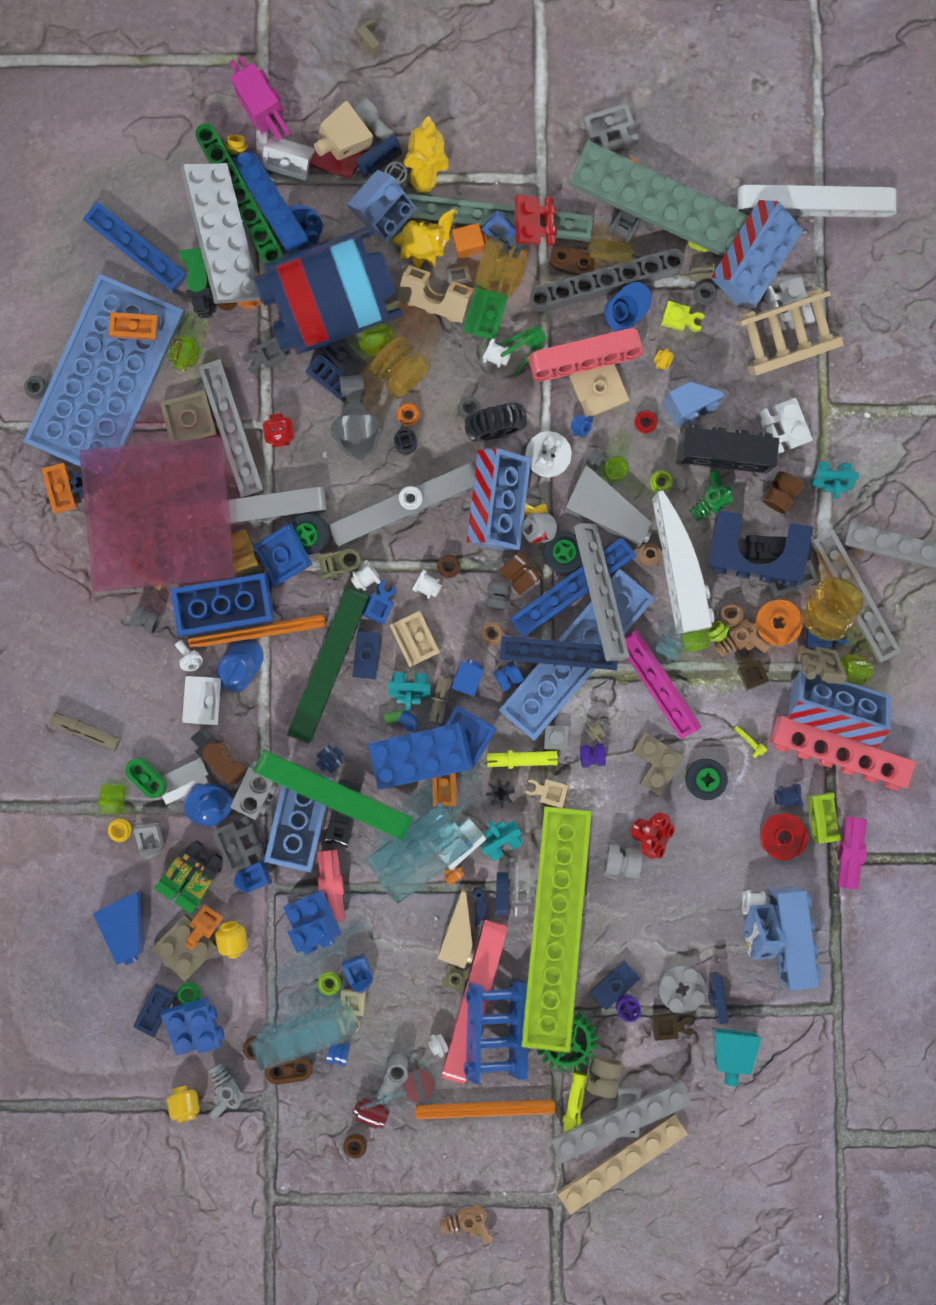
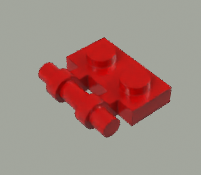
M517 195L514 198L516 244L538 246L541 243V237H546L547 246L555 245V236H557V227H555L554 222L556 207L552 197L544 199L545 206H540L539 197ZM540 217H545V227H540Z

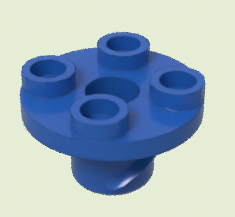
M289 206L290 211L308 239V242L297 248L317 244L323 227L320 215L316 210L308 206Z
M195 784L184 800L186 816L192 822L207 827L217 825L231 811L232 800L230 793L225 786L218 784Z

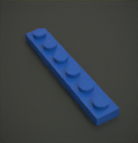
M252 148L234 157L232 161L286 251L290 252L308 242L304 231Z
M620 538L603 551L609 576L636 558V554L623 538ZM580 567L510 618V622L522 638H526L589 592L584 567Z

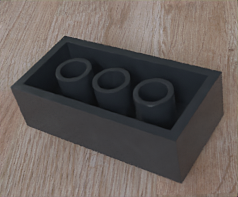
M690 424L678 436L675 463L767 474L777 466L780 438L773 437L771 433L751 435L750 431L736 430L734 433L726 432V428L713 427L712 430L703 429L702 425Z

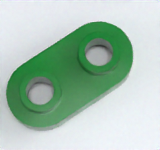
M136 758L127 763L125 768L126 776L147 797L155 799L165 794L167 791L166 779L147 760ZM138 766L142 767V773L139 772ZM155 782L159 785L158 789L154 785Z

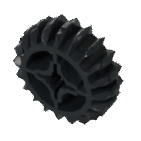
M505 403L481 409L470 414L465 419L466 435H468L469 440L474 442L510 436V434L517 433V431H521L527 426L526 411H524L523 405L518 403Z

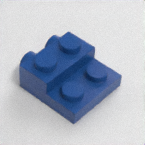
M323 890L283 907L292 926V929L287 932L297 953L303 951L307 955L317 950V945H321L322 948L328 947L335 943L334 938L342 934Z
M208 997L162 1010L161 1016L175 1056L197 1050V1053L200 1054L221 1047V1042L225 1038L224 1031L221 1025H217V1011L215 1005H210Z

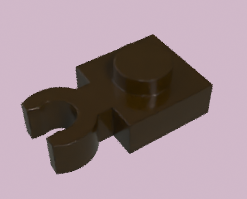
M745 649L747 653L746 658L741 657L739 651L734 653L735 660L742 664V667H739L737 671L746 691L769 682L761 661L753 662L752 649Z
M675 1013L652 1015L654 1040L678 1039V1032H683L686 1035L694 1034L693 1028H685V1023L693 1021V1017L685 1015L680 1020H677Z

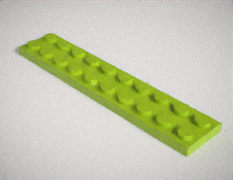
M554 807L544 808L522 1047L570 1052L591 811Z

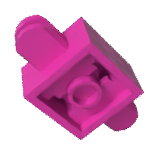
M242 55L237 57L242 70L239 69L234 60L230 61L229 64L235 73L230 79L236 96L260 135L270 130L277 141L281 140L282 137L276 128L278 125L284 136H288L290 133L282 115L284 111L280 103L282 100L276 89H271L268 83L269 79L264 70H258L254 63L248 66Z

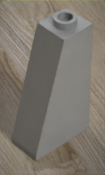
M585 466L564 511L590 524H597V527L637 546H640L643 541L647 543L653 531L649 529L652 522L591 468Z

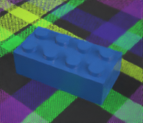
M264 573L170 589L177 633L181 637L275 622L268 576Z
M456 723L368 743L378 790L474 769L464 723Z

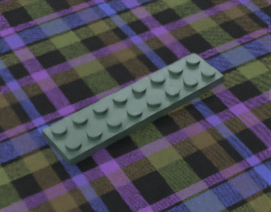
M587 140L569 183L571 187L722 257L725 256L749 217L738 210Z

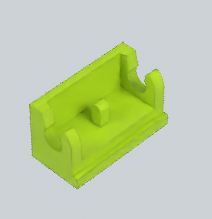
M834 792L807 795L813 841L818 844L841 840L838 830Z

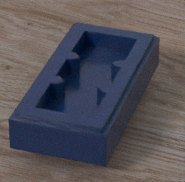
M393 134L356 159L359 170L364 178L369 177L402 154L398 138Z
M357 631L352 677L376 680L381 633Z
M623 960L589 992L607 1010L641 978Z
M710 972L711 992H708L710 1006H714L716 1021L719 1024H726L729 1020L722 976L718 972Z
M156 983L133 1027L154 1038L163 1022L162 1010L171 1007L177 993Z

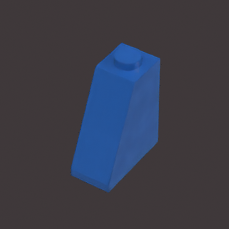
M141 890L93 913L116 965L124 962L125 966L138 960L137 955L143 952V893Z

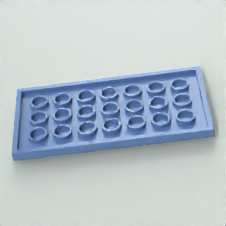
M99 274L23 442L111 480L185 311ZM110 312L157 315L159 317L157 341L111 338L109 336Z

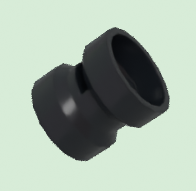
M408 428L398 430L394 436L396 450L403 455L414 453L418 446L415 432Z

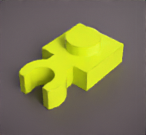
M668 301L661 325L683 331L686 325L693 332H700L701 326L695 325L694 320L699 319L703 321L705 315L699 312L689 314V306Z

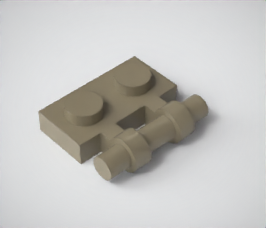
M803 645L797 648V659L801 663L802 673L808 679H814L816 674H819L821 680L827 683L844 685L847 675L837 651L817 646L813 650L806 649Z

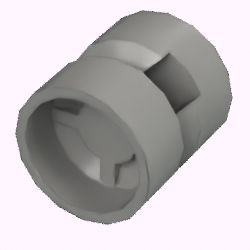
M608 844L604 873L615 876L623 873L624 877L638 879L642 864V849L628 847L625 850L622 845Z

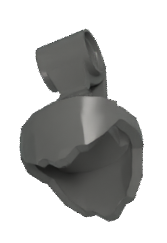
M364 375L340 376L342 398L345 397L347 406L344 412L332 422L331 436L336 439L339 447L345 454L355 457L358 461H362L376 449L383 431L382 423L363 407L364 395H366Z

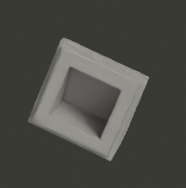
M468 266L445 270L448 287L454 281L472 288Z

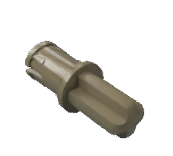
M711 263L710 266L690 268V281L710 280L714 282L711 277L718 265Z
M438 677L434 697H431L433 703L428 718L430 721L443 723L446 704L449 703L447 699L452 682L450 677Z

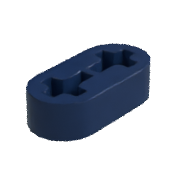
M497 872L495 917H507L508 872Z

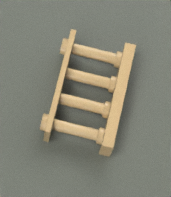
M821 288L807 292L808 297L755 314V311L742 314V319L735 321L736 326H747L755 355L754 364L747 366L750 375L757 376L844 346L842 337H833V334H830L821 299L831 296L830 291L821 292ZM811 302L821 336L819 337V342L813 344L807 339L799 306ZM787 310L791 312L799 342L797 345L798 349L789 351V348L786 349L777 316L778 313ZM767 317L777 352H775L776 356L770 359L764 356L755 321Z

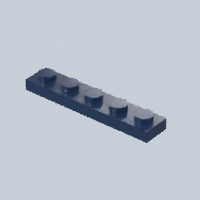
M501 636L499 660L617 670L618 661H606L602 645Z

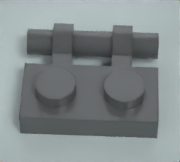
M248 816L241 818L244 828L238 830L235 822L211 831L230 875L253 865L249 857L253 854H256L259 862L265 860L266 853L264 849L266 847L263 842H260L256 832V824L252 823L251 818ZM246 834L252 845L248 849H246L241 836Z

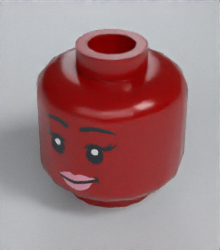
M283 413L269 415L270 420L264 421L262 425L265 442L272 444V448L290 445V441H293L295 438L292 419L283 417Z

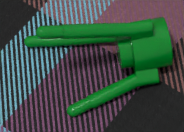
M536 325L498 343V345L504 346L522 338L521 341L502 352L501 357L510 354L524 344L528 349L534 348L531 353L542 350V343L547 340L544 332ZM529 355L513 373L514 377H516L529 363Z

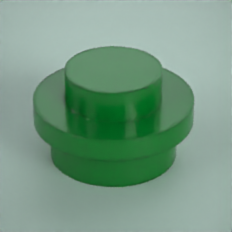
M193 982L183 983L177 991L178 1001L182 1005L199 1000L201 997L199 986Z

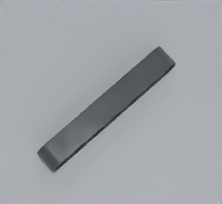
M670 249L541 285L531 291L529 306L536 313H544L619 292L626 285L633 282L647 284L669 278L680 272L685 258L680 250ZM667 260H676L678 266H670ZM652 265L655 267L656 272H648L645 266ZM629 271L633 273L634 278H625L623 272ZM607 277L612 281V284L604 285L600 279ZM580 284H587L590 290L581 291L578 286ZM558 290H565L568 296L561 298L556 292ZM542 296L546 302L538 304L534 301V298Z

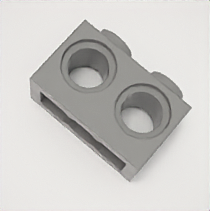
M254 761L249 766L230 807L254 820L260 814L265 815L271 803L267 800L270 794L274 795L279 787V784L253 772L257 761ZM258 777L265 779L267 785H261L258 782ZM248 797L254 798L257 805H252Z

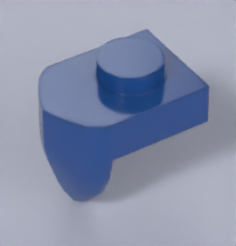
M262 861L238 871L234 877L233 885L238 890L249 893L271 884L272 881L265 862Z
M365 954L342 962V968L351 989L357 993L365 992L371 986L374 977Z

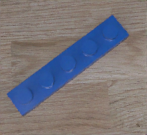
M98 201L84 216L83 220L172 293L187 278L188 275L185 271Z

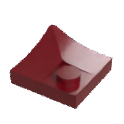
M368 149L342 160H337L331 151L320 156L315 150L310 160V166L336 176L351 179L358 169L356 159L364 155Z

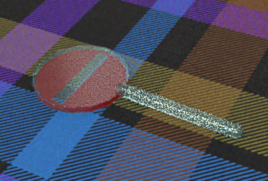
M422 1068L414 1069L408 1073L406 1081L403 1082V1091L361 1106V1110L403 1095L412 1104H425L435 1095L437 1089L436 1079L428 1070Z

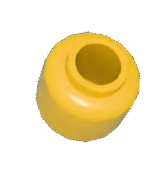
M236 921L221 924L215 933L218 952L230 959L240 957L242 952L248 947L245 927Z
M187 1085L173 1089L174 1094L168 1096L166 1100L170 1118L177 1120V1124L196 1119V1114L200 1112L197 1092L193 1089L188 1090Z

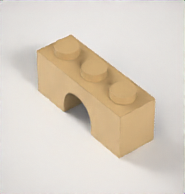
M409 265L402 276L397 300L403 301L409 306L425 309L428 313L444 316L450 321L462 323L468 312L474 289L452 281L446 293H436L429 285L431 273Z

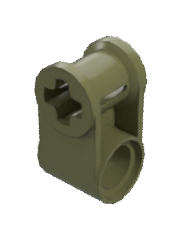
M352 549L326 553L316 557L322 572L321 580H328L357 571L363 564L361 555ZM355 555L357 558L356 564L351 567L346 566L345 560L347 556Z

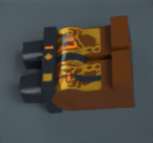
M199 729L190 738L199 747L195 750L198 756H203L205 761L228 785L237 784L245 776L250 764L247 761L238 762L231 754L229 746L222 743L225 740L220 735H212L207 729Z

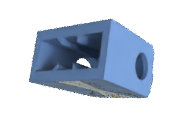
M773 904L750 906L743 928L748 954L753 960L775 958L787 943Z

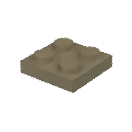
M205 390L160 402L170 443L173 448L218 436Z
M187 914L151 949L184 982L217 949V944L211 938L208 939L204 935L193 950L185 946L188 937L195 930L190 927L192 919Z

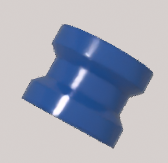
M331 1040L327 1064L337 1063L340 1067H346L350 1043L338 1044L336 1041Z

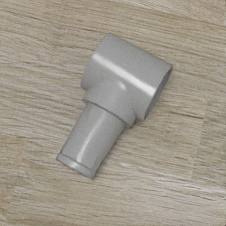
M364 98L354 108V111L368 130L374 133L382 142L393 135V132L379 120L377 108L367 98Z
M395 1054L390 1057L387 1070L383 1076L384 1081L375 1095L379 1101L384 1096L383 1103H389L396 1087L406 1081L409 1069L407 1057L402 1054ZM394 1067H400V1068H402L403 1070H402V1071H395L393 1068H394Z

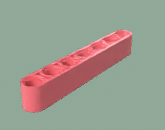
M484 920L441 1078L462 1084L465 1083L464 1064L466 1062L468 1010L466 991L468 989V982H474L483 986V991L491 990L507 932V925ZM488 1000L482 1001V1015H484Z

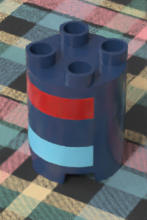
M372 225L264 263L266 273L256 276L254 281L264 306L277 303L282 319L274 321L272 328L281 352L294 348L297 355L404 317L403 311L400 308L387 311L384 299L397 292L384 254L380 253V251L367 253L362 240L375 234Z

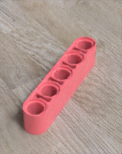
M630 328L538 350L529 355L528 361L533 379L541 382L634 360L642 356L644 349L638 330Z

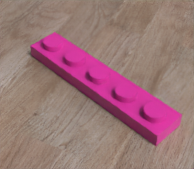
M638 629L625 636L629 654L628 660L680 739L699 730L701 725Z

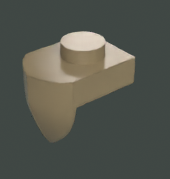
M379 18L367 20L354 29L360 48L366 55L369 53L374 60L381 55L380 43L372 34L381 21Z

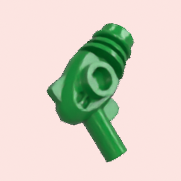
M718 471L709 473L712 485L706 488L707 494L703 496L705 502L700 498L701 505L697 502V508L692 506V509L689 510L696 521L703 520L702 515L705 518L708 517L706 512L711 516L710 509L716 513L725 505L734 501L732 488L728 486L722 487Z

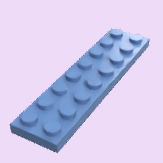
M619 568L610 580L623 633L625 634L655 598ZM592 601L558 641L602 645ZM538 663L499 711L535 741L595 669Z

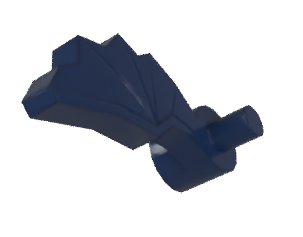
M479 887L475 888L472 892L477 902L474 907L476 914L475 926L480 925L489 912L487 909L488 904L483 899L484 893Z

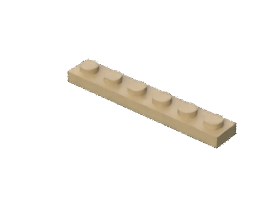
M672 1113L639 1135V1138H635L557 1191V1195L571 1215L686 1137L688 1133L675 1113Z

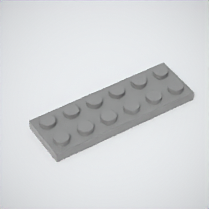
M227 163L183 164L180 169L214 303L258 301L261 297L254 281L256 274Z

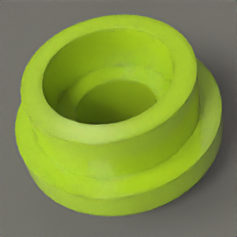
M664 470L653 473L650 478V487L654 492L664 491L666 493L672 488L673 478L670 473ZM657 479H663L665 481V485L659 486L657 484Z
M716 621L711 624L712 627L706 630L707 638L711 642L722 641L727 636L729 630L727 624Z
M325 972L318 979V988L324 995H334L341 988V979L335 972ZM327 979L333 980L334 985L332 987L326 985L325 981Z

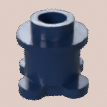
M792 784V787L779 785L778 789L774 791L776 805L779 804L781 809L792 805L802 807L803 801L800 784Z

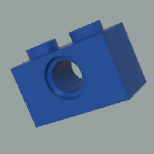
M470 659L467 660V663L462 661L452 689L474 697L484 669L480 668L481 663Z

